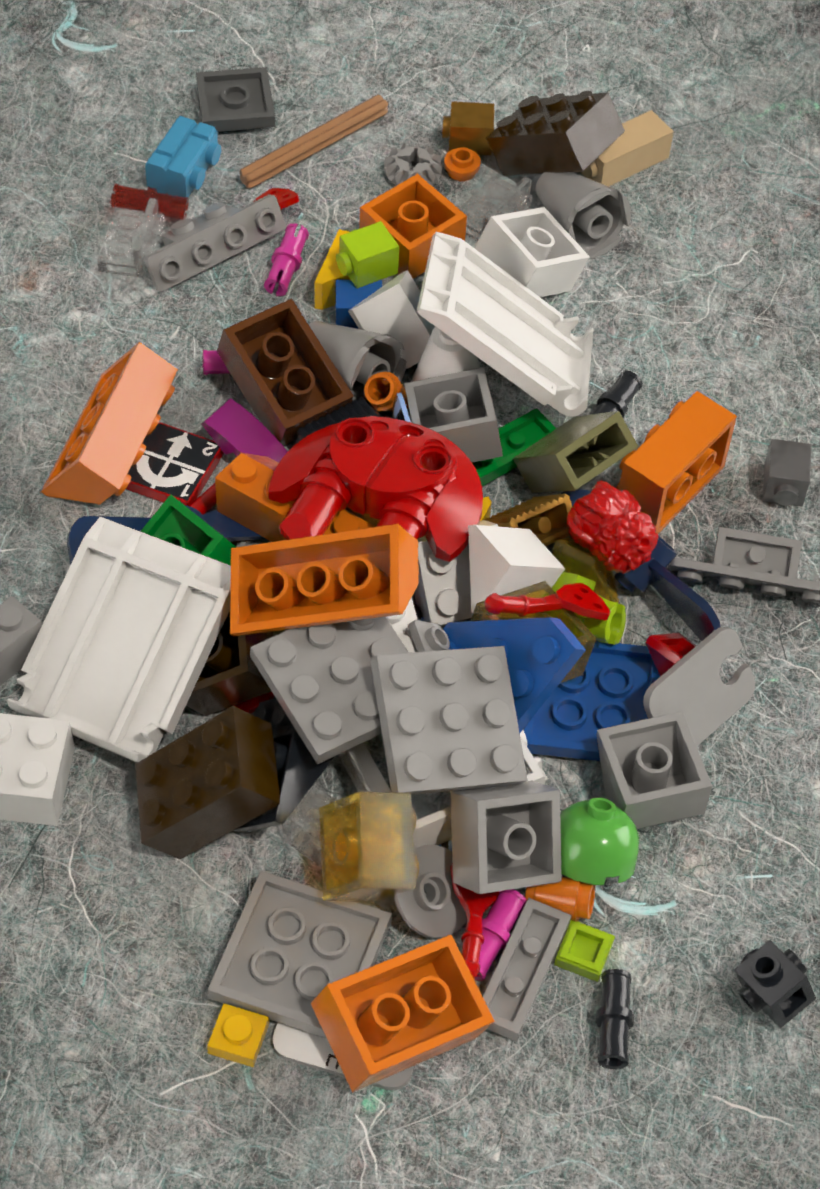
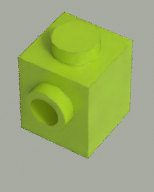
M381 221L352 230L340 236L339 253L336 255L338 268L342 275L349 276L356 288L398 274L399 245Z

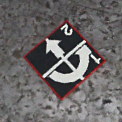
M159 422L153 432L146 436L143 444L146 445L144 454L128 471L131 481L126 490L163 503L171 494L185 506H190L200 495L224 452L213 440Z

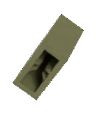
M614 411L573 417L512 459L532 493L575 491L639 446L620 412Z

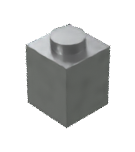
M771 439L764 463L763 502L803 507L810 484L812 444Z

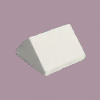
M408 270L399 274L348 311L359 329L390 335L401 342L405 349H400L401 358L406 360V369L420 362L432 331L436 327L416 313L421 292Z
M484 525L468 526L471 613L492 614L485 609L484 605L486 597L492 593L516 597L519 595H526L532 598L545 597L565 570V567L530 529Z

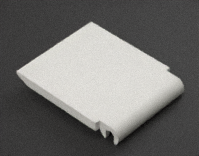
M436 231L431 241L416 313L544 406L549 404L565 416L574 417L582 414L586 410L588 403L594 329H588L583 336H574L571 330L577 326L579 322L578 316L563 319V314L464 240Z
M99 517L84 536L23 664L21 671L27 674L17 679L18 684L24 687L23 695L18 701L11 698L7 699L9 708L26 716L68 720L71 724L73 736L137 763L156 752L164 733H174L230 611L231 566Z

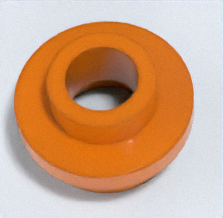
M464 147L455 148L445 155L444 167L448 175L456 181L471 180L480 169V157L471 149Z

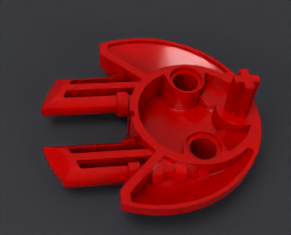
M378 416L348 418L340 423L315 431L303 438L280 460L273 472L268 490V498L281 504L296 500L279 526L280 534L286 540L324 535L338 511H342L348 506L355 512L362 515L367 513L371 518L380 520L376 527L399 524L415 539L425 536L435 558L449 563L468 546V526L480 524L483 508V491L479 475L470 459L457 445L445 436L424 426Z

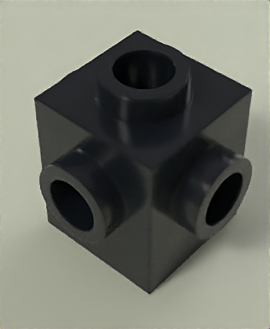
M771 940L761 948L750 951L742 959L741 964L734 969L742 986L737 991L741 999L754 1013L762 1009L780 1029L817 999L807 976L804 974L807 972V969L802 961L790 949L783 953Z

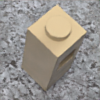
M652 110L622 123L625 132L581 173L588 179L611 186L668 159L674 131Z

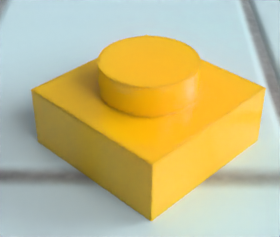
M223 1003L207 1045L208 1054L254 1068L269 1027V1017Z

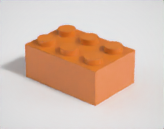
M696 391L686 402H678L672 409L669 418L661 426L656 424L647 434L644 443L637 450L635 449L623 457L619 466L622 473L616 489L619 491L628 490L641 506L640 512L651 516L652 523L656 527L655 533L657 534L725 467L737 416L699 391Z
M452 935L327 984L310 1003L352 1093L476 1039L495 1022Z

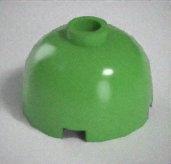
M592 798L570 804L560 813L561 874L573 880L592 885H604L606 877L619 876L618 883L625 882L634 874L640 837L632 818L608 799Z

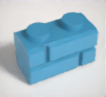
M179 116L145 164L146 182L149 190L161 194L168 193L170 197L185 201L194 188L200 189L205 180L207 168L209 165L215 166L221 155V145L218 144L216 128L201 122L196 124L195 120Z

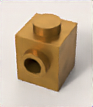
M451 101L450 116H443L442 138H449L448 152L455 148L464 147L475 151L478 155H492V150L486 137L494 131L495 104Z

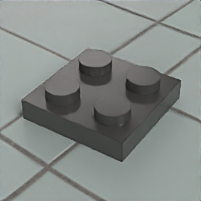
M267 67L196 72L202 123L214 126L219 132L275 127V112Z

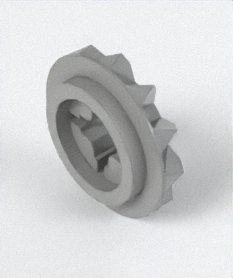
M419 142L414 147H409L403 143L400 149L391 148L389 157H386L384 161V171L387 178L395 185H399L417 173L430 185H433L442 174L441 156L434 154L432 147L421 148ZM411 161L418 162L416 167L413 168V171H410L409 165Z

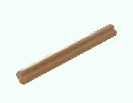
M375 95L248 164L239 171L240 181L247 188H253L388 113L387 100H384L381 95Z

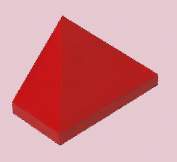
M679 632L650 635L645 642L660 677L697 646Z

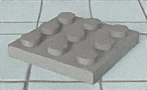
M386 617L289 629L250 648L251 659L317 764L382 734L370 660L376 655L409 653Z
M504 646L376 655L370 660L392 797L518 785L528 781Z
M260 871L209 985L208 998L268 1016L270 1020L326 1038L310 1003L327 984L374 966L390 927L392 913Z

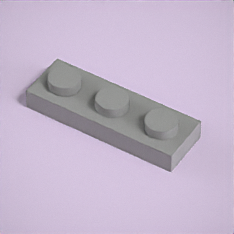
M528 898L483 995L495 1020L487 1028L488 1030L516 1042L518 1041L567 932L572 915Z

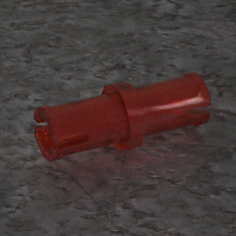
M117 183L114 184L113 191H115V194L112 193L111 207L113 208L118 207L143 212V216L152 218L153 214L180 220L187 218L185 211L189 209V197L159 193L153 187L143 190Z

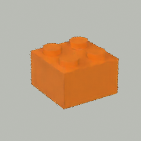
M418 173L360 207L359 229L381 221L399 245L398 274L408 270L413 279L426 270L432 237L436 231L461 238L465 241L467 215Z

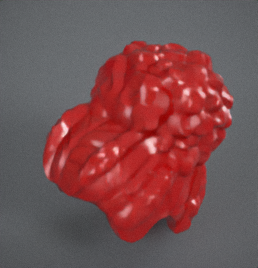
M602 480L592 487V491L589 494L575 501L567 516L568 532L571 538L574 539L575 543L580 544L581 547L588 548L592 555L598 558V561L603 562L607 571L625 574L637 569L640 565L651 559V553L659 538V535L655 533L656 527L652 523L651 516L640 512L641 506L628 490L619 491L608 482Z

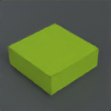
M571 920L556 956L554 966L598 982L613 946L615 936Z

